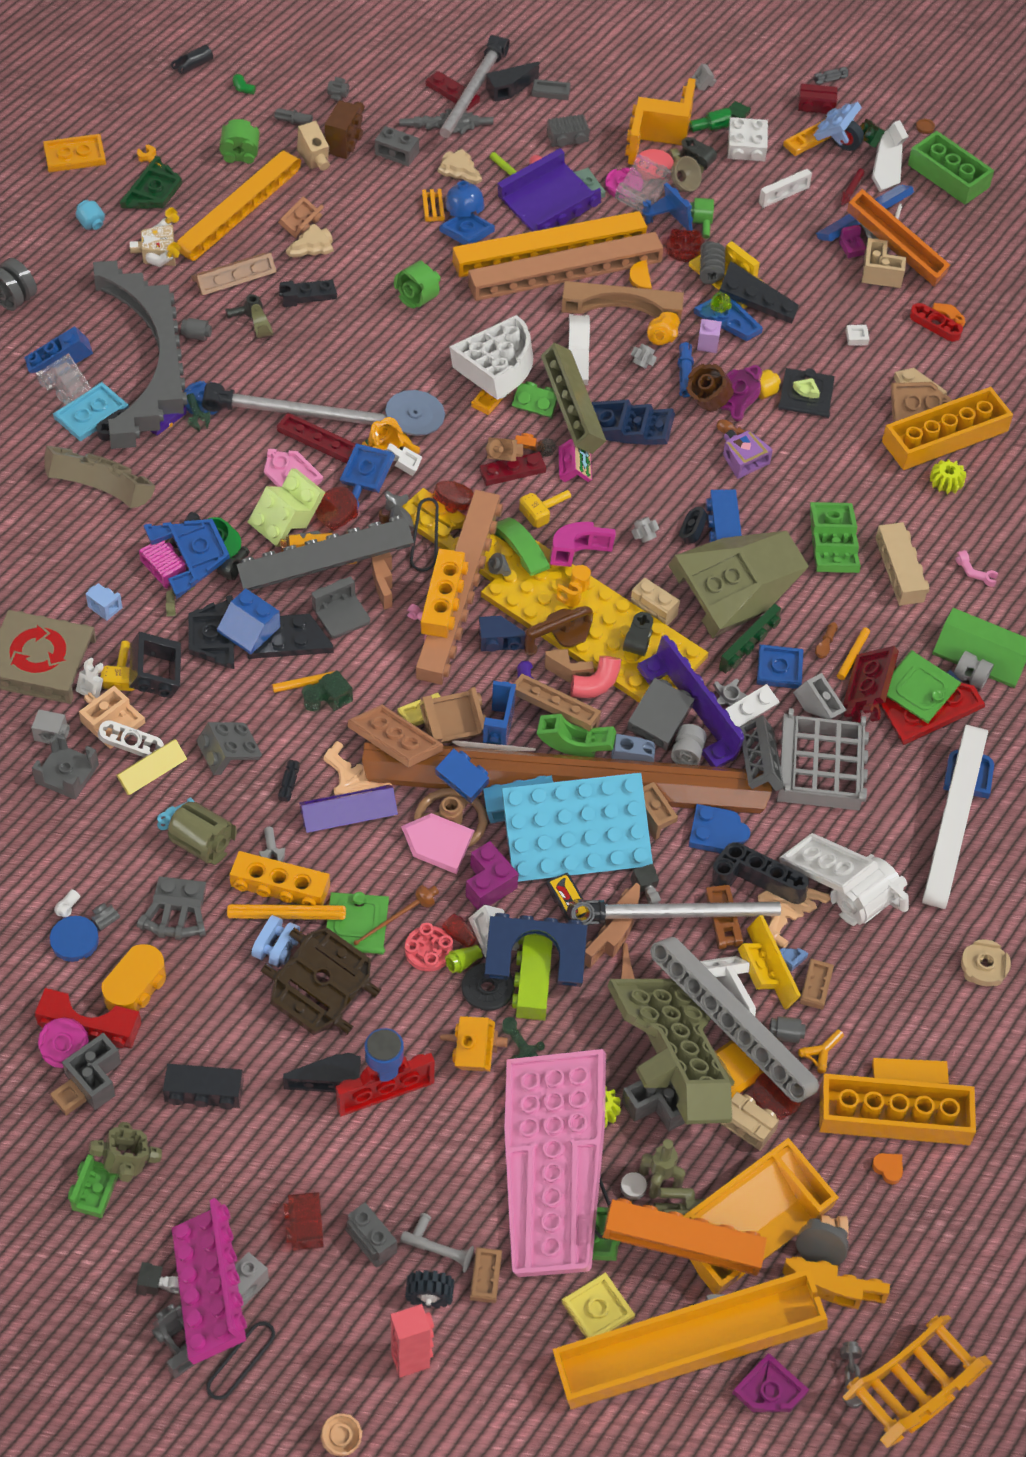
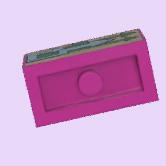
M570 439L559 446V479L567 482L579 475L589 482L592 480L591 453L575 447L573 440Z

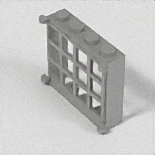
M789 708L788 714L784 713L781 730L783 731L780 742L782 744L780 763L784 788L778 791L777 801L860 810L861 803L866 802L867 788H863V783L867 782L868 769H864V764H867L868 750H864V748L868 744L869 732L865 731L866 716H861V723L793 716L794 709ZM797 738L814 740V752L797 751ZM819 741L835 742V755L818 753ZM841 743L857 745V757L840 755ZM796 756L813 758V770L797 769ZM818 759L835 760V772L818 771ZM840 761L857 763L856 775L840 773ZM795 775L812 776V788L795 787ZM817 777L834 778V791L817 789ZM839 779L856 781V793L839 792Z

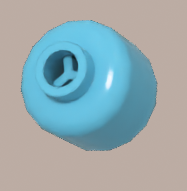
M82 201L76 208V218L86 230H97L102 227L105 213L95 201Z

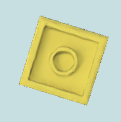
M606 1272L562 1299V1304L585 1338L618 1329L635 1318L634 1312Z

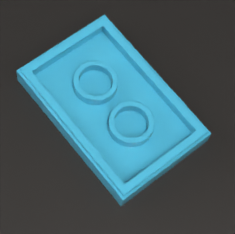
M101 382L53 413V416L73 436L82 441L97 431V424L119 409L127 410L129 405Z

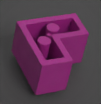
M491 841L471 852L470 868L476 875L466 881L465 896L477 910L484 905L491 906L518 888V872Z

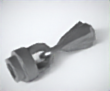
M854 1341L844 1342L842 1348H840V1357L849 1359V1364L845 1368L846 1382L843 1396L849 1391L846 1386L853 1380L850 1379V1371L851 1373L855 1371V1377L860 1378V1370L858 1365L854 1364V1359L862 1357V1351L858 1343ZM858 1396L847 1401L842 1398L846 1405L853 1409H857L863 1404Z

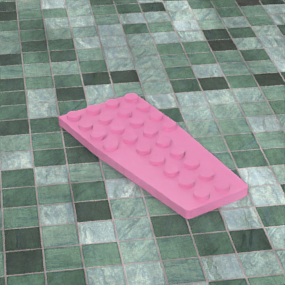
M603 1049L507 1059L505 1147L512 1271L517 1277L588 1272L592 1267L605 1130L606 1053Z

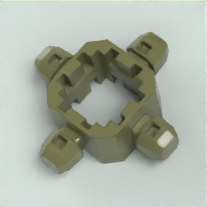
M121 1122L118 1127L111 1129L105 1142L103 1140L90 1141L88 1148L89 1154L98 1157L103 1156L104 1168L109 1173L118 1174V1177L123 1182H130L133 1176L140 1174L145 1161L147 1163H158L162 1158V1150L157 1147H148L147 1135L141 1130L132 1129L129 1122ZM116 1147H118V1150L126 1151V1149H130V1152L133 1153H124V1155L120 1154V1151H116Z

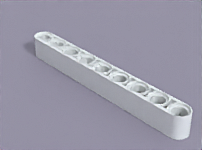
M965 725L923 895V904L946 909L988 735V730Z

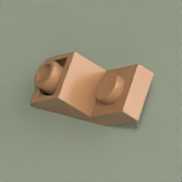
M568 649L545 651V668L571 684L573 675L585 677L593 675L594 667L592 661L570 663Z

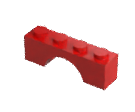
M48 988L44 989L35 1011L37 1025L42 1028L54 1019L64 1017L74 1019L82 1024L89 1040L92 1041L104 1033L117 1048L127 1047L132 1049L141 1026L139 1011L115 1006L105 1015L85 1017L73 1010L68 993Z

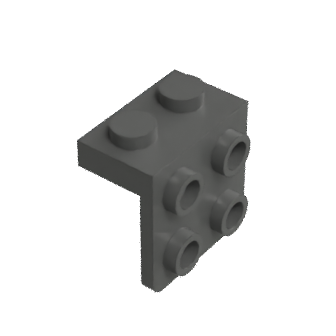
M351 576L311 592L312 609L331 638H338L370 624L369 615L355 595V582Z
M208 722L196 740L213 775H221L231 760H259L262 756L248 726L242 722Z

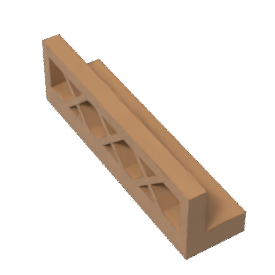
M261 253L191 275L193 281L197 282L200 294L206 295L276 273L277 271L272 254Z
M521 674L515 681V696L552 714H562L567 721L588 731L592 728H598L601 716L600 710L524 674Z

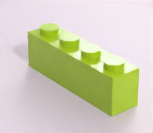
M532 934L524 936L518 942V944L523 945V950L517 951L516 965L521 966L520 972H515L514 987H519L518 994L513 993L512 1008L517 1009L516 1018L545 1021L552 941L542 935Z

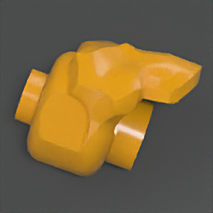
M662 312L659 317L652 319L647 327V337L650 342L658 346L673 342L678 336V327L680 325L678 315L672 312Z

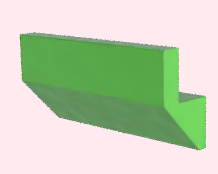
M952 608L932 654L958 664L963 653L968 651L976 655L977 660L984 659L994 664L988 678L1015 688L1026 664V637Z

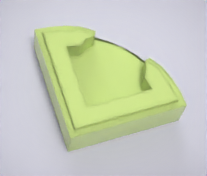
M813 378L793 383L794 390L800 395L808 398H819L820 392Z

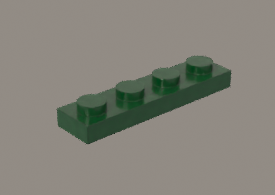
M774 603L721 656L719 670L726 674L731 668L735 669L739 665L741 658L745 654L749 655L754 649L755 644L758 641L762 642L766 638L768 631L771 628L775 629L781 621V607Z

